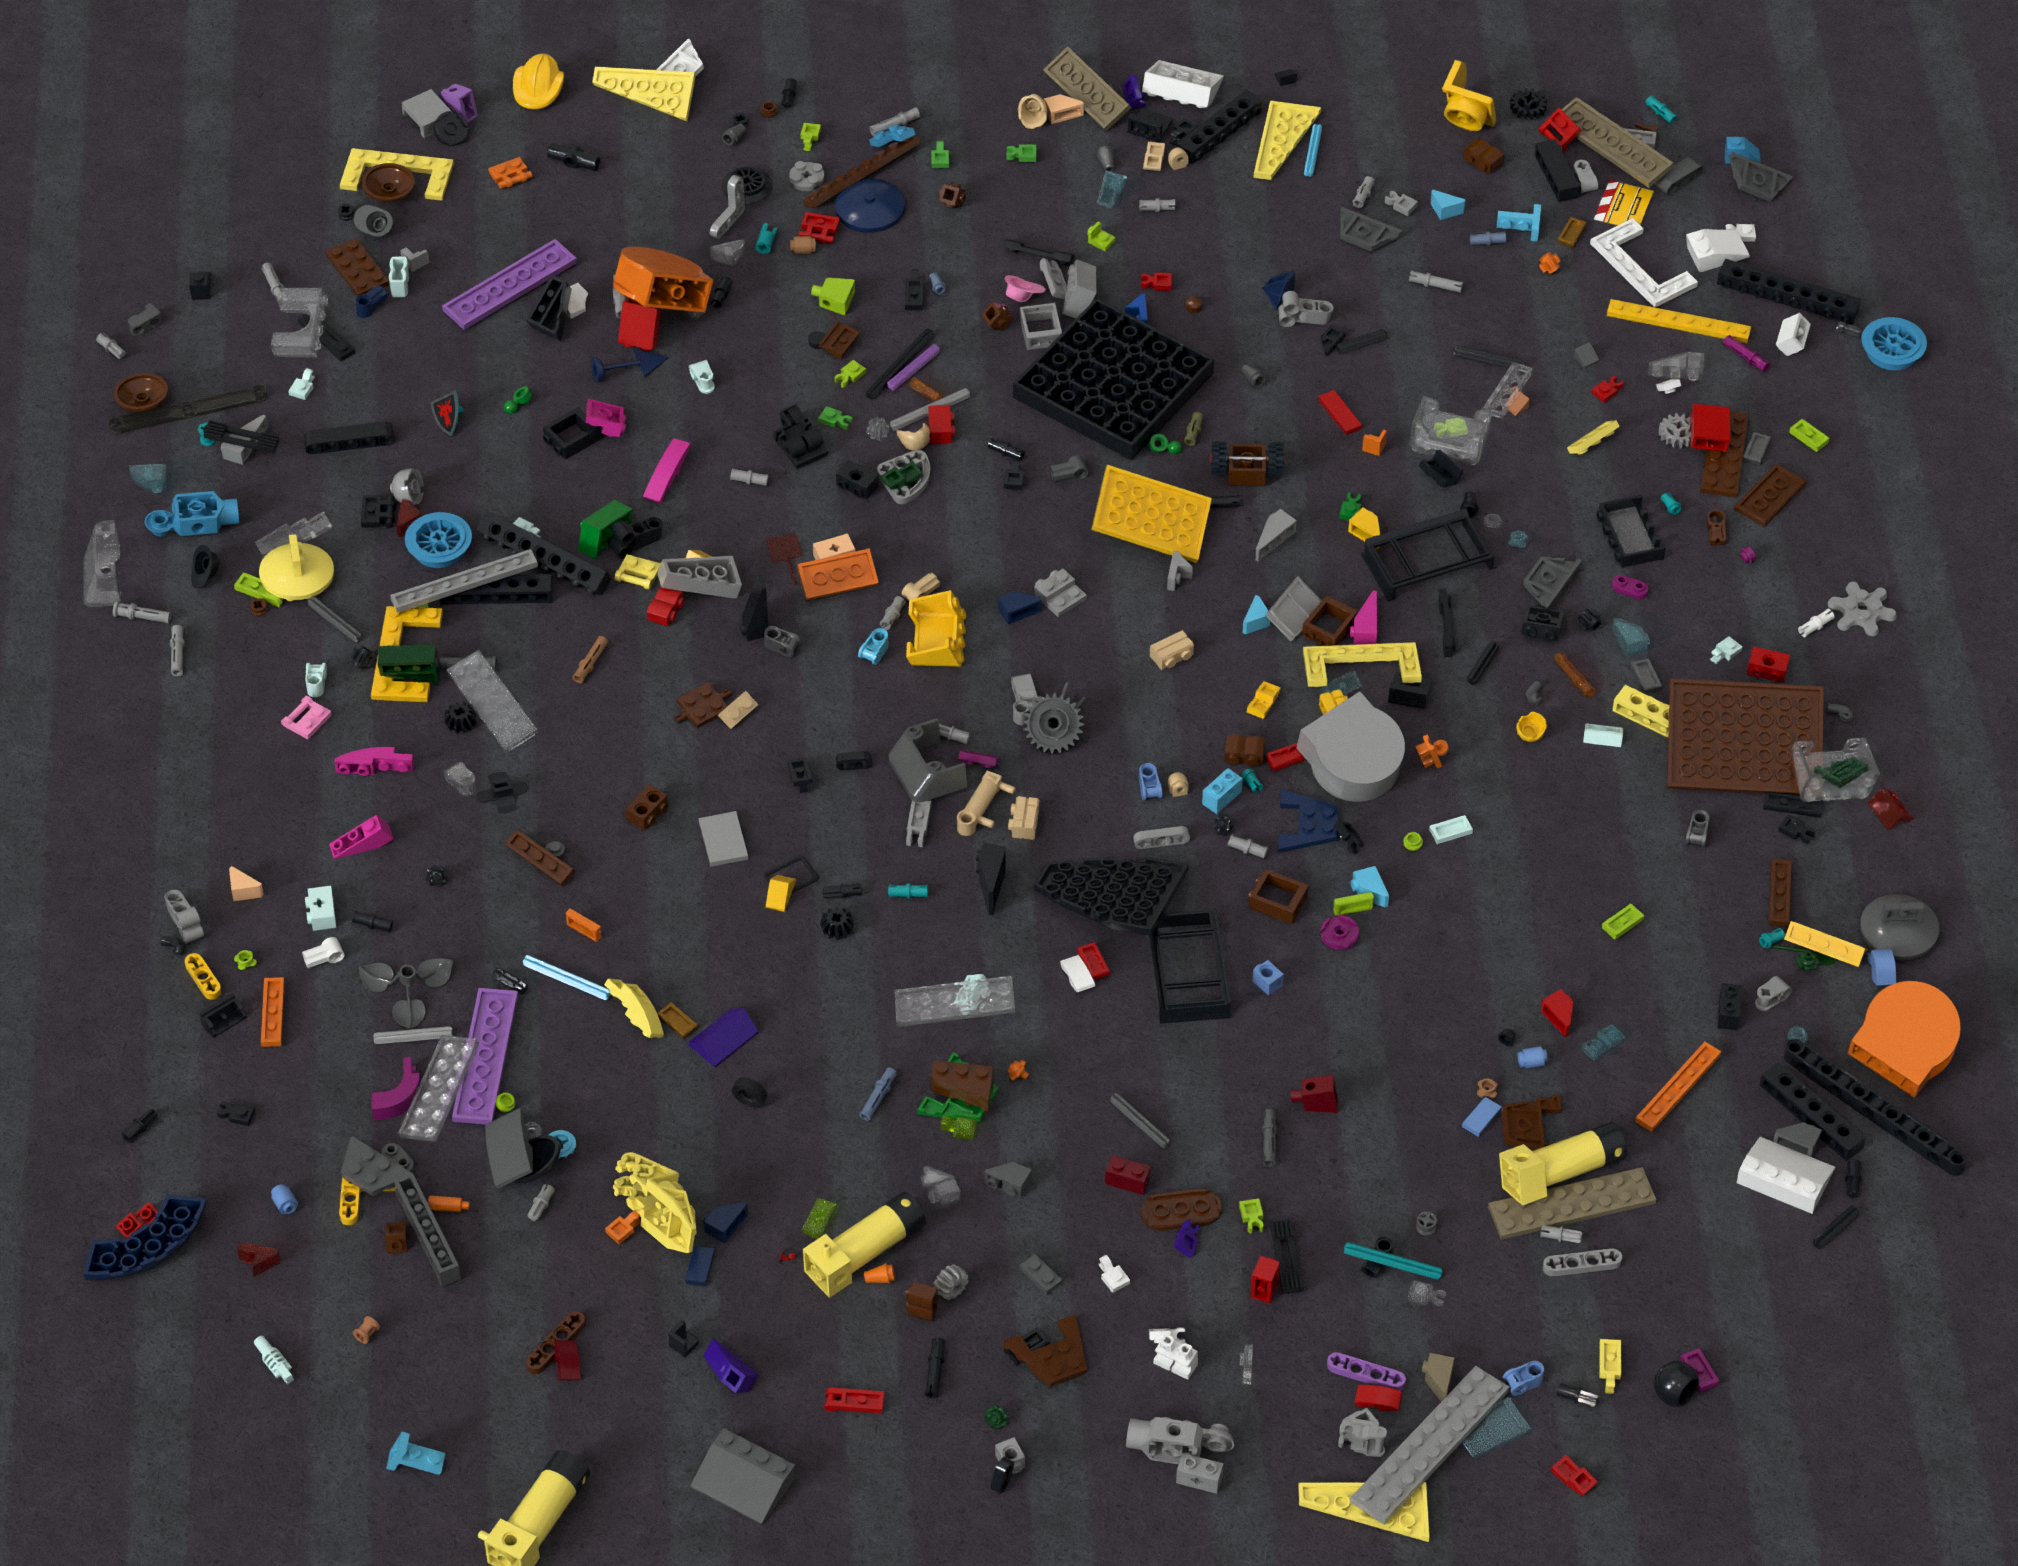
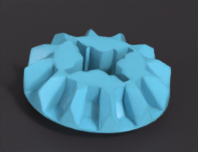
M558 1130L549 1134L563 1145L559 1158H567L569 1154H573L576 1148V1140L570 1132Z

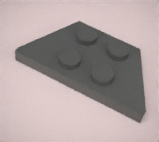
M1734 152L1729 155L1738 189L1769 202L1792 179V176Z
M1341 207L1340 240L1372 252L1402 236V230Z
M1541 556L1524 579L1523 586L1543 608L1550 609L1581 566L1582 560L1576 559V562L1565 561V558Z
M352 1136L350 1138L341 1169V1177L371 1196L395 1187L394 1180L412 1174Z

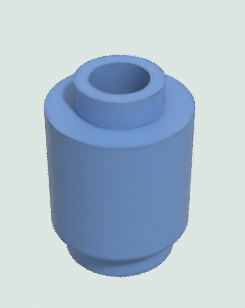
M1541 1046L1522 1049L1521 1052H1517L1520 1068L1540 1067L1545 1065V1061H1548L1546 1049L1542 1050Z
M283 1184L275 1186L271 1191V1198L281 1214L293 1213L298 1206V1201L290 1188Z

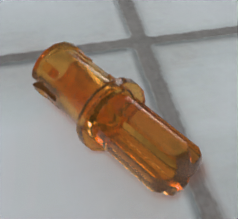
M913 377L909 382V386L921 393L922 397L926 396L934 402L943 397V394L933 389L930 384H925L916 377Z

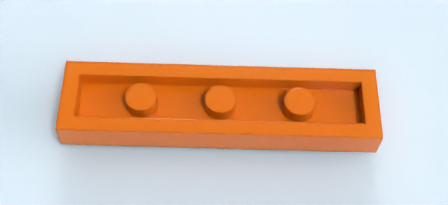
M284 977L264 978L261 1027L262 1047L282 1046Z

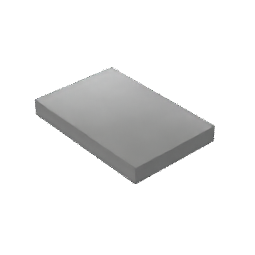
M736 811L698 818L710 867L748 860V853Z

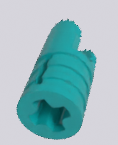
M763 223L755 245V249L763 254H768L771 251L778 228L774 227L771 232L766 231L768 228L767 223Z

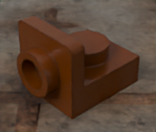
M386 1223L385 1242L387 1253L407 1252V1223Z

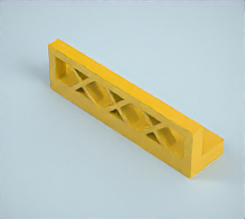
M1793 921L1790 922L1784 940L1857 967L1860 966L1862 958L1868 950L1867 948Z

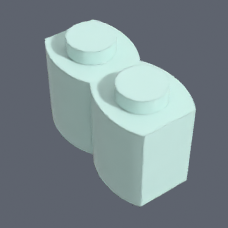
M405 256L392 257L389 273L392 297H406L409 280L407 259Z

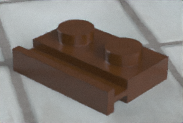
M837 320L820 342L819 348L823 347L826 349V352L842 359L857 340L860 332L846 324L842 325Z

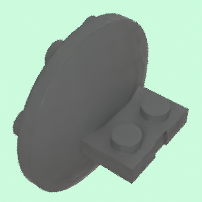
M1891 894L1879 897L1866 906L1860 920V932L1864 941L1872 950L1891 949L1895 960H1912L1924 956L1935 946L1939 935V922L1935 913L1924 902L1907 895Z

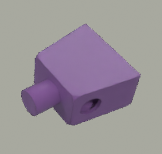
M453 84L441 91L440 96L444 99L445 105L452 112L461 114L467 123L478 116L471 89Z

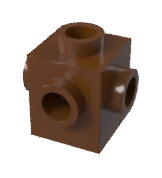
M951 182V185L943 184L938 201L945 202L944 206L950 208L961 206L966 199V190L962 189L960 184Z
M991 302L981 314L988 326L994 330L1004 331L1014 319L1008 306Z

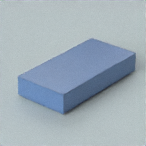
M1485 1097L1465 1119L1462 1127L1479 1137L1501 1112L1502 1106Z

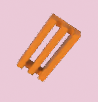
M568 909L566 912L568 926L595 942L602 938V935H600V925L576 911Z

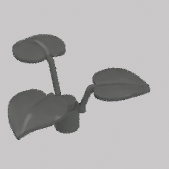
M445 958L426 960L419 965L417 970L412 965H403L395 977L392 968L385 963L359 965V975L363 985L368 990L376 993L384 992L388 984L392 985L400 978L401 984L407 988V1001L400 1000L396 1002L392 1009V1015L394 1020L406 1029H414L423 1021L426 1010L421 1000H411L410 986L415 983L416 977L420 981L425 980L426 985L432 988L444 986L450 979L453 960Z

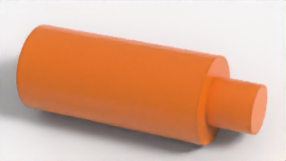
M430 1195L428 1199L430 1209L435 1211L461 1213L462 1209L469 1210L470 1202L463 1201V1198Z

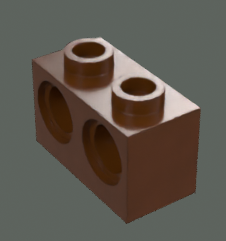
M649 784L625 808L626 820L645 831L655 823L661 813L664 814L669 806L668 795Z

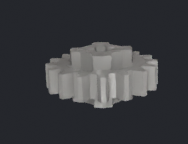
M1675 413V417L1668 415V419L1663 418L1659 425L1661 441L1666 440V445L1671 443L1673 448L1676 445H1679V448H1682V445L1689 447V443H1691L1690 417L1685 418V414L1679 417Z

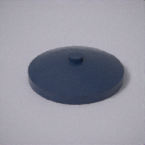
M872 178L861 179L838 193L835 199V212L837 217L840 218L841 223L852 230L865 233L880 232L893 227L901 220L905 212V199L902 192L895 185L887 181Z

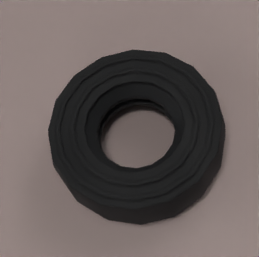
M738 1078L732 1086L733 1096L744 1105L759 1108L766 1101V1090L762 1085L750 1078Z

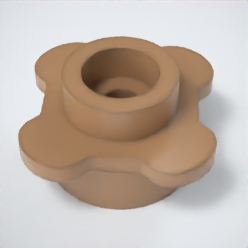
M1483 1079L1478 1082L1479 1090L1477 1095L1479 1097L1488 1096L1495 1098L1497 1096L1495 1090L1498 1084L1495 1081Z

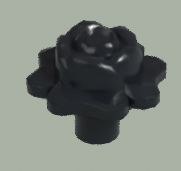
M1220 813L1219 817L1215 818L1213 826L1217 830L1218 835L1226 836L1227 832L1234 826L1231 819H1228V814Z
M432 865L431 868L427 869L425 879L429 881L430 886L436 885L441 887L442 884L447 883L449 873L445 871L443 866Z

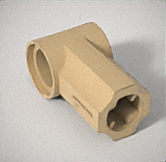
M928 573L915 584L912 582L908 583L902 590V596L908 601L927 596L940 586V582L936 575Z

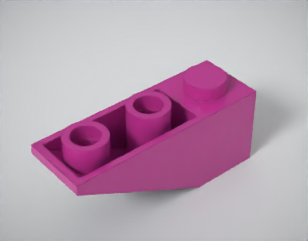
M375 815L329 845L333 858L338 859L380 848L393 840V835L389 824L378 815Z

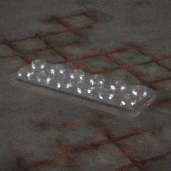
M479 650L447 669L450 677L505 752L514 749L538 734L537 728Z
M1005 976L895 990L897 1027L1015 1013L1013 977Z
M441 1036L398 1132L401 1138L436 1142L479 1045L477 1039Z

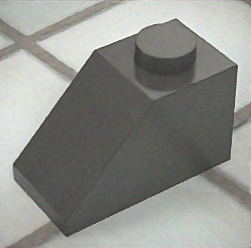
M1802 1122L1777 1129L1773 1142L1812 1157L1820 1141L1822 1130L1814 1125Z

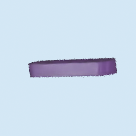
M1335 1352L1328 1356L1327 1368L1332 1373L1367 1384L1400 1391L1405 1387L1406 1378L1400 1371ZM1336 1360L1340 1361V1362L1337 1364V1366H1336V1365H1333V1363H1335ZM1359 1366L1362 1368V1371L1354 1373L1351 1371V1367ZM1373 1372H1379L1382 1375V1377L1379 1379H1374L1371 1377L1370 1374ZM1395 1379H1399V1382H1397V1384L1393 1383Z

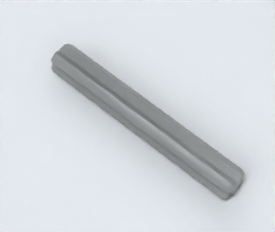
M451 1026L376 1032L373 1038L375 1044L451 1038L453 1031Z

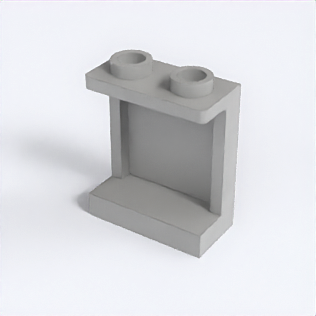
M432 89L402 102L403 115H409L419 125L424 139L435 134L434 123L440 114L451 111Z

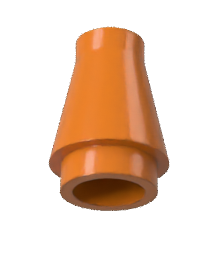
M886 1263L864 1271L866 1284L891 1283L890 1281H895L893 1265H887Z

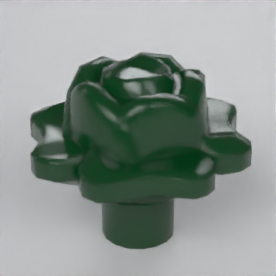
M1810 951L1799 953L1798 957L1795 958L1798 968L1805 971L1815 970L1817 965L1820 964L1817 955L1812 954Z
M994 1404L986 1409L987 1414L984 1417L990 1427L994 1426L996 1429H1000L1001 1426L1007 1425L1006 1420L1009 1416L1006 1414L1004 1407Z

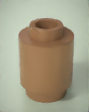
M794 236L793 240H790V251H794V254H811V252H815V238H811V236Z

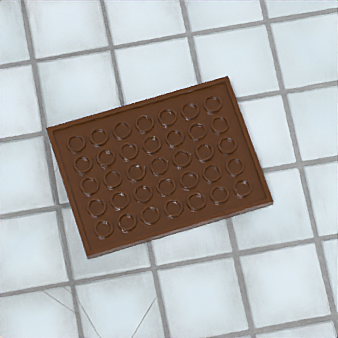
M1670 679L1668 789L1765 794V792L1821 797L1823 686Z

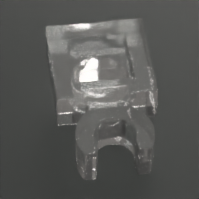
M1413 1280L1407 1301L1428 1306L1430 1301L1435 1306L1442 1307L1443 1300H1439L1437 1297L1445 1298L1446 1292L1444 1290L1433 1291V1285Z
M1245 1345L1244 1353L1240 1352L1239 1365H1243V1384H1251L1253 1345Z

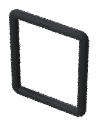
M798 856L764 874L765 880L770 883L769 875L802 860L815 878L794 888L792 893L818 881L819 876L803 856Z

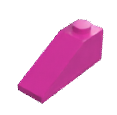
M1372 591L1354 618V626H1350V637H1354V644L1356 645L1376 644L1377 591Z

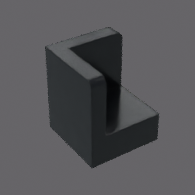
M684 1321L679 1322L668 1333L669 1346L683 1357H686L699 1344V1340L686 1331V1323Z

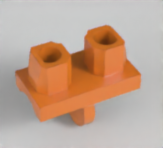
M1428 734L1423 736L1424 742L1415 747L1424 767L1427 768L1433 764L1437 768L1442 767L1438 756L1445 755L1448 752L1447 742L1438 740L1432 745Z

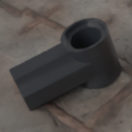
M1386 1236L1379 1237L1373 1249L1393 1254V1241ZM1365 1260L1361 1266V1271L1371 1278H1377L1385 1265Z

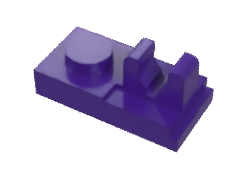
M1131 74L1122 85L1126 102L1130 105V110H1134L1135 107L1144 108L1147 104L1146 101H1143L1145 95L1140 92L1137 76Z

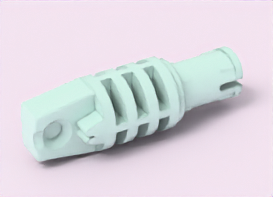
M264 1336L257 1337L254 1340V1345L262 1354L263 1362L276 1378L281 1376L287 1385L294 1380L289 1372L292 1368L277 1348L269 1344Z

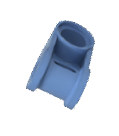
M1151 763L1141 765L1139 768V784L1142 800L1144 801L1152 797L1162 798V787L1156 767Z
M1530 1361L1504 1373L1503 1379L1505 1382H1508L1512 1395L1517 1396L1542 1385L1544 1379V1366L1542 1363Z

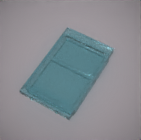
M1507 1397L1496 1403L1493 1410L1462 1443L1473 1458L1480 1457L1525 1435V1433L1531 1431V1427L1518 1411L1515 1404Z

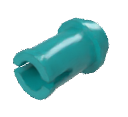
M1670 492L1668 494L1664 493L1661 496V501L1667 507L1668 513L1676 515L1681 511V504L1676 502Z
M1249 768L1242 772V780L1249 785L1253 793H1257L1256 788L1261 791L1263 784L1255 776V771Z
M1777 928L1768 934L1763 933L1759 937V942L1762 947L1770 948L1772 944L1784 940L1785 933L1781 928Z

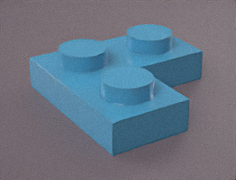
M895 124L890 126L889 130L885 132L881 131L874 134V137L869 139L871 146L880 147L893 140L903 141L916 134L913 128Z

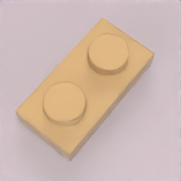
M745 691L718 716L732 729L755 709L758 703Z

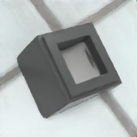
M1590 342L1575 349L1574 358L1584 369L1599 362V358Z

